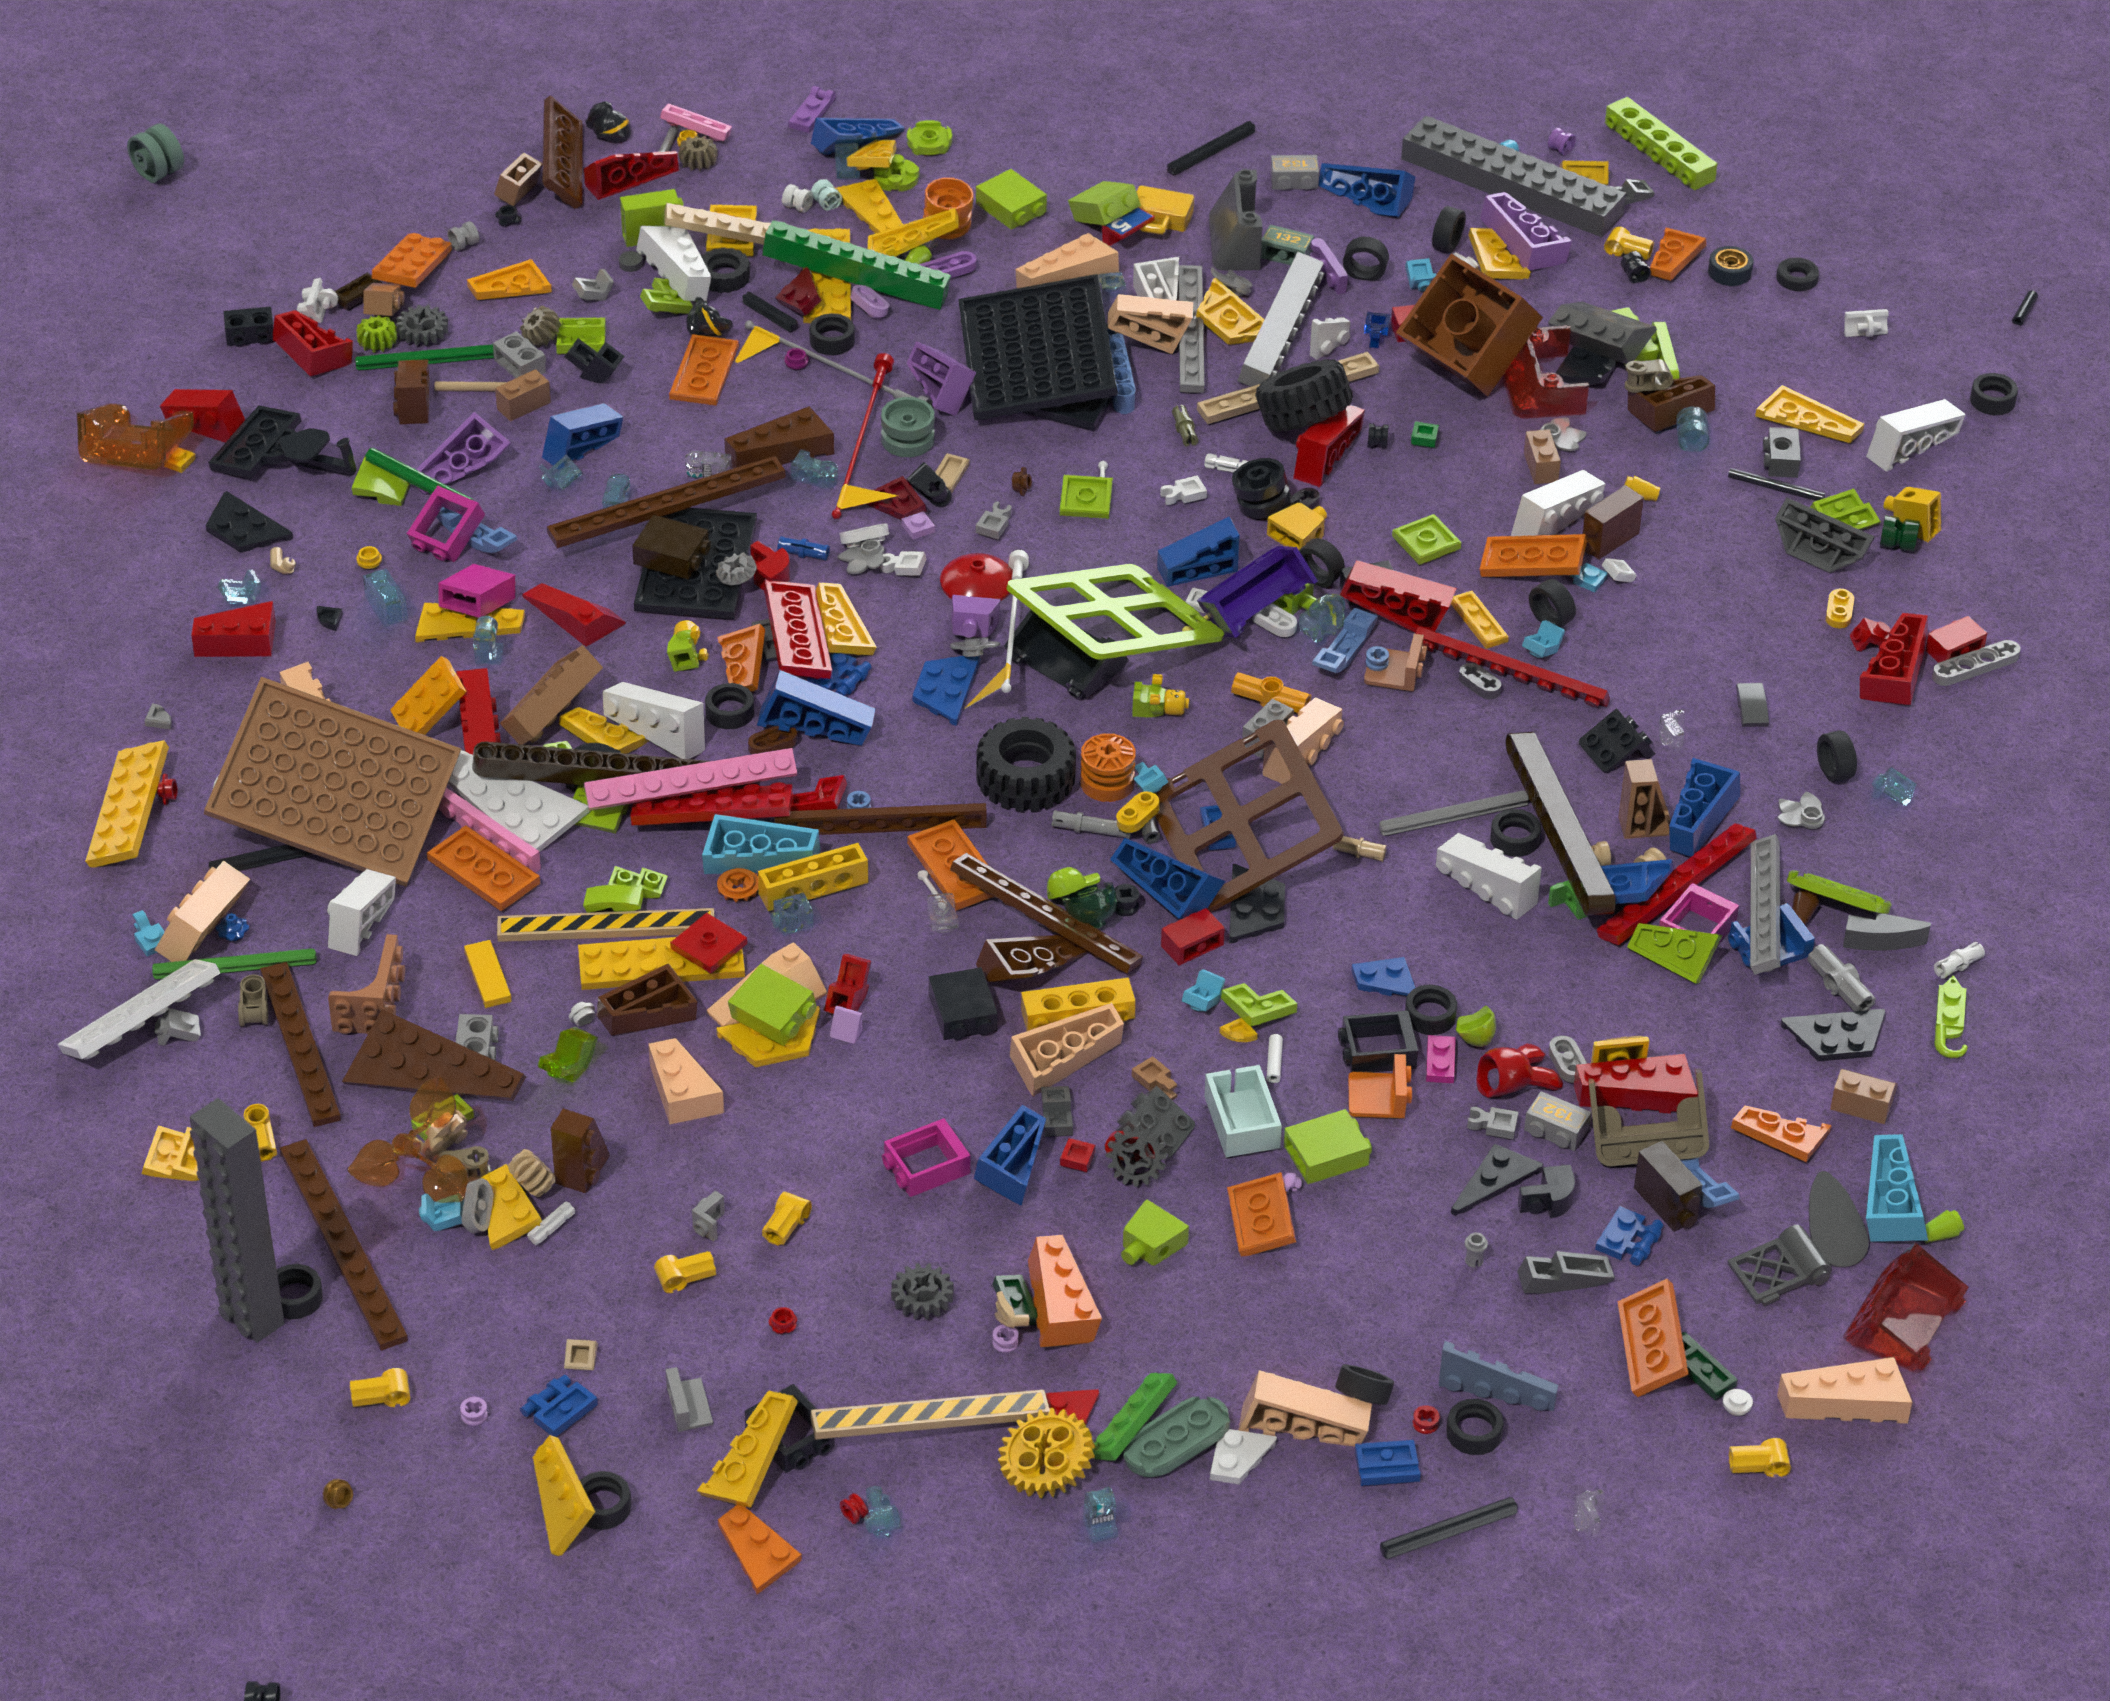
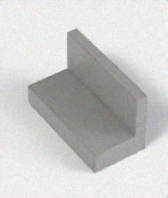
M677 1367L665 1369L667 1391L678 1432L713 1425L702 1379L696 1378L681 1381Z

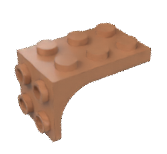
M386 934L378 973L370 985L357 991H331L329 993L331 1025L334 1032L368 1034L382 1009L396 1015V1005H394V1002L399 1001L401 995L399 981L404 982L405 965H401L403 946L398 944V935Z

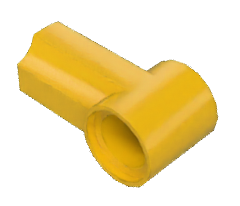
M1615 227L1604 244V250L1609 255L1615 254V256L1619 257L1622 254L1636 251L1641 253L1645 260H1649L1654 248L1652 240L1631 235L1623 227Z
M252 1104L245 1109L244 1120L256 1129L261 1162L268 1161L277 1155L269 1110L262 1104Z
M786 1191L782 1192L777 1200L774 1214L762 1229V1236L769 1243L777 1246L784 1245L798 1224L803 1225L805 1223L803 1219L809 1217L812 1202Z
M708 1251L681 1259L674 1255H666L658 1259L654 1265L663 1290L669 1294L673 1293V1290L676 1289L678 1291L683 1290L689 1282L716 1275L714 1260L711 1252Z
M392 1368L386 1370L381 1377L350 1381L353 1407L385 1403L388 1407H395V1404L405 1406L410 1401L408 1375L403 1369Z
M1780 1438L1767 1439L1757 1446L1729 1447V1465L1732 1473L1765 1472L1768 1477H1774V1475L1783 1477L1791 1470L1786 1442Z

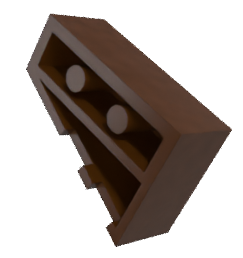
M428 360L399 361L398 371H394L396 385L394 386V416H399V425L429 424L430 375Z
M1702 375L1673 379L1672 385L1665 390H1651L1639 393L1628 391V411L1654 432L1683 423L1697 416H1703L1715 410V384Z
M668 963L599 996L597 1017L612 1036L696 1020L698 1002Z
M563 1108L550 1128L555 1184L586 1194L591 1185L597 1184L600 1170L609 1158L610 1153L594 1118Z

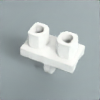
M321 278L314 279L312 287L303 289L302 298L304 302L298 304L297 311L321 323L326 309L337 305L338 295L332 289H323Z
M1888 310L1845 312V336L1866 335L1867 337H1872L1873 335L1887 334Z

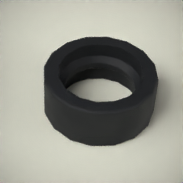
M1445 206L1441 210L1432 234L1433 248L1448 253L1454 251L1461 240L1465 228L1466 214L1463 210L1450 206Z
M1358 237L1348 243L1343 257V267L1353 279L1376 281L1386 271L1389 252L1386 246L1378 239ZM1358 252L1372 254L1378 259L1379 264L1375 266L1361 265L1354 260L1353 254Z
M830 313L816 317L811 322L809 328L811 347L818 353L832 356L849 351L855 342L853 322L841 314ZM828 331L843 333L839 337H825L820 334Z
M1985 373L1973 381L1970 401L1976 410L1984 414L1993 416L2004 415L2014 409L2018 387L2010 377L2003 374ZM1992 390L2000 392L2005 396L1991 397L1983 392Z
M1321 538L1311 539L1299 550L1318 580L1315 585L1321 588L1332 585L1340 577L1341 568H1345L1341 553L1327 540ZM1312 555L1320 558L1325 563L1328 571L1320 568Z
M1548 579L1533 588L1529 593L1531 611L1539 622L1547 620L1561 628L1572 621L1576 615L1573 597L1567 588L1557 580ZM1548 598L1552 601L1556 610L1551 606Z
M724 683L713 687L705 697L707 720L717 728L726 730L738 729L747 725L754 716L753 694L748 688L735 683ZM724 701H737L744 705L735 711H723L715 707Z
M1841 730L1822 734L1817 742V757L1820 768L1827 779L1831 782H1838L1855 776L1857 756L1849 735Z
M1509 809L1498 813L1492 820L1490 841L1493 847L1503 851L1504 855L1512 857L1527 856L1538 848L1541 836V823L1532 813L1522 809ZM1508 827H1520L1527 830L1531 835L1520 839L1511 838L1504 835L1501 830Z
M1432 984L1421 985L1411 990L1407 995L1405 1011L1408 1010L1413 1030L1421 1034L1438 1035L1450 1030L1455 1024L1458 1003L1455 996L1442 986ZM1422 1003H1436L1443 1006L1447 1012L1439 1016H1426L1419 1013L1415 1007Z
M288 1264L277 1269L279 1290L284 1286L294 1283H301L311 1287V1291L301 1298L285 1299L281 1297L283 1317L286 1319H301L314 1313L323 1300L321 1278L318 1273L311 1267L302 1264Z
M1343 1364L1335 1388L1346 1395L1362 1401L1387 1405L1394 1381L1378 1372L1355 1365Z
M1481 1399L1460 1401L1450 1409L1447 1417V1439L1454 1448L1465 1454L1484 1455L1492 1452L1499 1446L1502 1439L1503 1416L1499 1409L1488 1401ZM1476 1417L1487 1421L1492 1426V1431L1482 1436H1473L1460 1430L1457 1425L1459 1421L1465 1418Z
M599 1471L590 1473L580 1479L587 1496L594 1492L610 1491L620 1497V1501L611 1508L603 1510L594 1509L595 1513L585 1526L591 1529L606 1530L615 1528L625 1521L630 1514L631 1494L628 1483L621 1476L613 1472Z

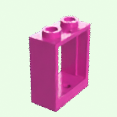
M437 485L406 534L412 542V547L420 552L427 550L438 560L445 561V559L455 562L484 518L485 513L478 502ZM442 507L463 515L446 544L425 535Z
M1692 883L1661 918L1659 926L1684 929L1678 926V924L1691 910L1718 923L1711 934L1722 935L1721 942L1730 932L1731 922L1737 921L1739 905Z
M944 1118L884 1141L883 1164L887 1170H892L898 1187L900 1189L904 1188L910 1197L970 1174V1154ZM936 1145L939 1146L948 1161L915 1174H911L901 1160Z

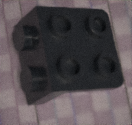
M1617 708L1579 739V745L1604 773H1610L1637 749L1646 759H1650L1655 755V752L1649 746L1653 743L1644 731L1638 733L1636 729L1639 726L1632 717L1628 715L1625 718Z

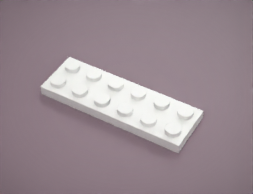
M194 959L58 1043V1046L63 1054L84 1060L96 1056L99 1053L98 1049L104 1045H112L122 1039L121 1035L125 1032L141 1028L149 1017L165 1013L168 1010L167 1006L189 998L191 996L190 992L194 989L210 985L214 981L213 978L220 974V971L214 963Z

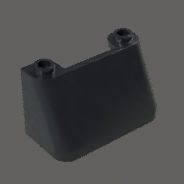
M1031 609L1014 631L1012 662L1019 666L1023 663L1068 689L1067 692L1078 700L1081 697L1088 698L1120 672L1129 661L1127 656L1108 659L1092 658ZM1083 630L1098 643L1116 642L1110 637L1107 639L1101 637L1099 639ZM1008 641L1004 645L1006 650L1008 649Z

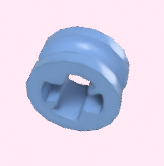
M1380 646L1369 648L1366 653V666L1373 671L1386 669L1389 662L1388 650Z
M864 791L850 793L847 797V809L871 808L870 796Z

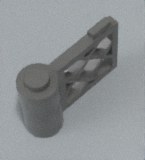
M1792 1225L1786 1228L1779 1238L1728 1260V1265L1756 1304L1762 1303L1764 1306L1778 1301L1779 1295L1806 1283L1810 1285L1824 1284L1828 1281L1832 1272L1831 1265L1801 1225ZM1775 1249L1781 1256L1779 1262L1764 1259L1766 1253ZM1747 1262L1756 1264L1754 1273L1741 1270L1738 1265ZM1761 1266L1776 1269L1774 1277L1758 1274ZM1781 1270L1792 1272L1796 1276V1278L1789 1281L1778 1279ZM1755 1282L1770 1284V1288L1758 1294L1754 1289Z

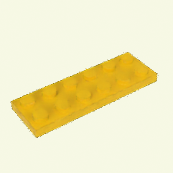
M807 229L820 235H826L833 239L850 243V229ZM810 270L822 301L806 316L803 315V323H811L816 317L830 313L841 314L851 320L850 282Z
M165 740L118 751L85 860L89 867L95 868L137 858L169 749Z
M676 937L578 945L581 990L620 987L668 963L682 982L745 977L743 950L738 951L710 974L671 949L670 942Z

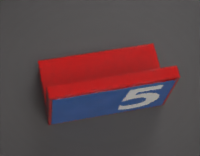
M1138 207L1107 225H1102V242L1110 247L1154 221L1155 216Z

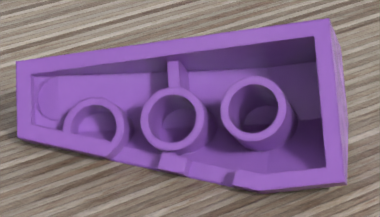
M474 412L416 470L447 485L493 462L511 442ZM413 485L424 495L429 494V492Z

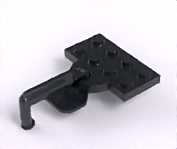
M260 405L256 407L208 462L212 471L246 478H253L264 464L274 465L288 460L311 469L346 476H353L357 468L349 438H343L336 443V446L340 448L343 459L321 455L319 453L330 441V435L327 431L308 428L296 432L295 428L302 422L300 413Z

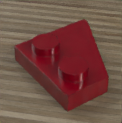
M808 267L803 269L788 285L784 286L775 297L782 306L804 316L810 313L822 301L817 291V285L812 278L813 274Z
M904 476L874 489V491L898 495V497L866 504L900 520L927 511L925 503Z

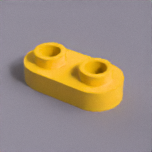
M1836 589L1829 594L1826 622L1831 627L1841 629L1850 625L1854 604V596L1846 589Z
M1140 792L1117 812V827L1126 833L1140 830L1159 812L1158 796L1152 792Z

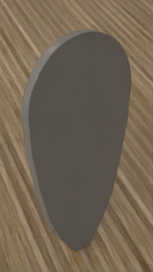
M1819 1172L1813 1181L1809 1195V1230L1811 1239L1831 1266L1840 1268L1853 1266L1859 1263L1867 1253L1869 1240L1866 1229L1846 1189L1829 1172Z

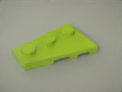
M1638 923L1627 948L1699 984L1722 935Z

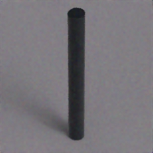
M1733 468L1729 470V478L1814 501L1825 498V493Z

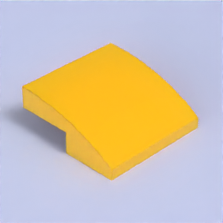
M158 1125L141 1174L152 1177L198 1181L199 1179L196 1174L198 1170L197 1161L193 1155L195 1150L194 1143L190 1135L191 1128L187 1127L186 1132L181 1133Z

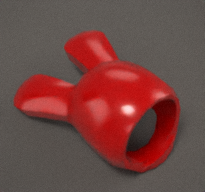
M1528 1043L1518 1049L1500 1047L1489 1050L1480 1058L1476 1077L1478 1091L1488 1098L1507 1095L1521 1090L1528 1085L1559 1090L1563 1086V1081L1559 1074L1552 1069L1531 1066L1530 1063L1543 1061L1546 1054L1538 1046ZM1491 1069H1498L1499 1084L1496 1089H1493L1488 1083V1072Z

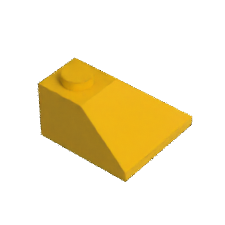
M1631 1036L1596 1041L1593 1043L1591 1063L1647 1058L1649 1038L1646 1036Z

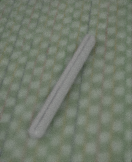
M1522 790L1382 820L1379 822V830L1383 836L1504 811L1528 805L1529 797L1526 791Z

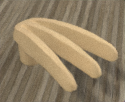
M997 1292L998 1301L995 1304L998 1312L994 1314L996 1319L1003 1325L1011 1328L1015 1326H1029V1315H1015L1003 1292Z

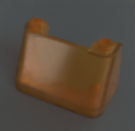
M108 403L77 413L79 455L84 461L89 463L150 470L161 468L168 462L192 431L194 424L193 412L178 411L170 418L150 421L152 427L132 425L128 408L121 404Z

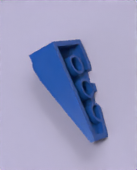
M1322 163L1318 186L1340 197L1345 196L1353 200V203L1359 206L1363 205L1377 215L1399 217L1412 200L1416 177L1403 170Z

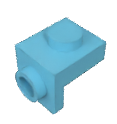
M1430 259L1406 261L1405 267L1411 290L1425 291L1436 276V273L1433 274Z
M1544 620L1541 622L1538 633L1525 637L1522 646L1530 650L1529 653L1539 658L1558 652L1565 630Z
M1204 969L1199 971L1196 985L1184 991L1182 1002L1189 1004L1196 1011H1207L1219 1003L1225 978Z
M428 1194L422 1195L421 1207H419L422 1221L427 1223L433 1231H440L461 1224L464 1197L461 1194H457L434 1202Z

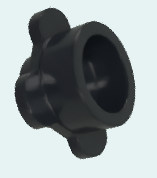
M504 205L495 213V217L499 218V225L501 226L521 222V217L517 215L518 210L515 206Z

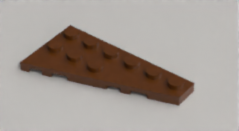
M382 1009L342 1082L346 1085H367L372 1088L388 1087L402 1091L434 1094L449 1093L452 1095L458 1094L459 1096L470 1095L485 1099L514 1101L526 1076L522 1072Z

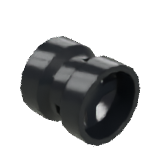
M1636 251L1629 252L1622 258L1621 267L1633 284L1645 282L1651 275L1650 267L1645 262L1641 253Z
M247 1681L244 1701H280V1682H268L266 1685H261L258 1681Z

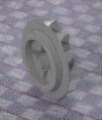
M744 552L739 556L734 553L732 557H724V562L718 563L716 573L722 583L738 585L748 581L755 574L757 566L752 556H747Z

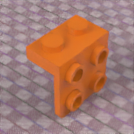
M1394 1055L1393 1073H1349L1348 1100L1349 1114L1351 1116L1405 1118L1406 1103L1412 1102V1087H1407V1083H1411V1066H1406V1055Z

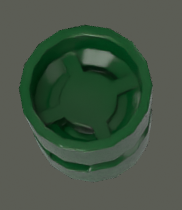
M1885 515L1880 547L1894 549L1896 546H1899L1902 551L1914 552L1920 521L1905 519L1902 522L1899 517Z

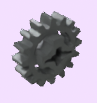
M417 305V309L408 307V312H401V316L397 317L396 327L400 339L406 338V343L415 341V345H418L420 342L428 345V341L437 343V338L443 339L444 333H448L449 324L448 317L445 316L444 311L439 312V307L430 309V305L426 307Z
M1136 1124L1133 1131H1131L1129 1126H1125L1123 1128L1124 1135L1117 1131L1114 1134L1117 1142L1110 1141L1108 1143V1146L1113 1149V1151L1106 1153V1157L1113 1160L1108 1165V1168L1115 1167L1117 1171L1114 1177L1124 1176L1123 1184L1125 1185L1130 1179L1133 1180L1134 1187L1139 1185L1140 1180H1143L1148 1185L1151 1182L1150 1176L1155 1179L1160 1176L1157 1169L1164 1170L1166 1168V1165L1161 1162V1160L1168 1157L1167 1153L1161 1151L1166 1146V1142L1158 1143L1157 1139L1160 1133L1158 1132L1152 1136L1150 1134L1151 1127L1149 1126L1144 1131H1141L1140 1124ZM1138 1137L1136 1143H1123L1128 1138ZM1149 1143L1152 1145L1155 1155L1151 1154L1148 1147ZM1136 1149L1140 1151L1139 1156L1142 1157L1138 1161L1134 1160L1133 1152ZM1119 1156L1123 1157L1126 1164L1125 1168L1121 1164ZM1142 1166L1151 1168L1147 1172L1136 1173L1138 1168Z
M916 1263L915 1269L906 1266L905 1274L897 1272L896 1280L891 1282V1300L895 1301L896 1309L903 1308L904 1316L911 1312L914 1319H917L920 1314L924 1315V1318L927 1320L930 1313L938 1317L940 1316V1308L948 1310L949 1302H953L954 1284L950 1281L949 1273L942 1275L941 1267L932 1270L930 1263L925 1268H921L919 1263Z

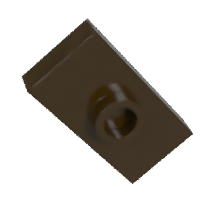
M367 272L334 291L338 295L337 303L348 310L364 301V290L372 283L383 282L372 279V275Z

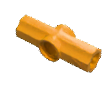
M1237 672L1231 687V693L1259 701L1262 707L1271 699H1274L1294 709L1295 713H1299V710L1311 701V694L1285 687L1281 679L1272 676L1262 680Z

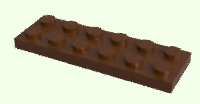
M549 95L544 99L543 184L549 191L557 194L565 204H569L574 209H577L582 205L583 121Z

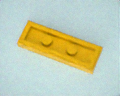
M1473 591L1453 596L1451 605L1486 649L1508 642L1509 636Z
M491 940L465 945L464 952L484 1007L488 1008L512 1002L510 991Z

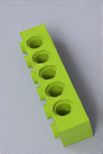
M1625 97L1607 106L1605 124L1619 133L1625 140L1635 145L1638 150L1651 157L1654 162L1663 166L1669 173L1679 178L1683 184L1688 185L1693 190H1697L1715 181L1717 163L1629 97Z

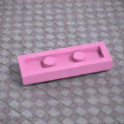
M669 103L662 110L660 116L661 119L666 120L670 125L686 127L687 130H694L697 134L708 135L714 141H725L730 135L732 126Z

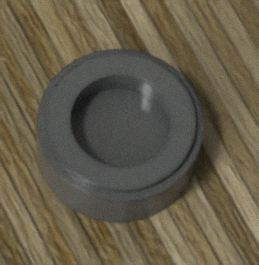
M627 251L619 256V267L623 271L634 272L641 269L643 265L642 256L638 252Z

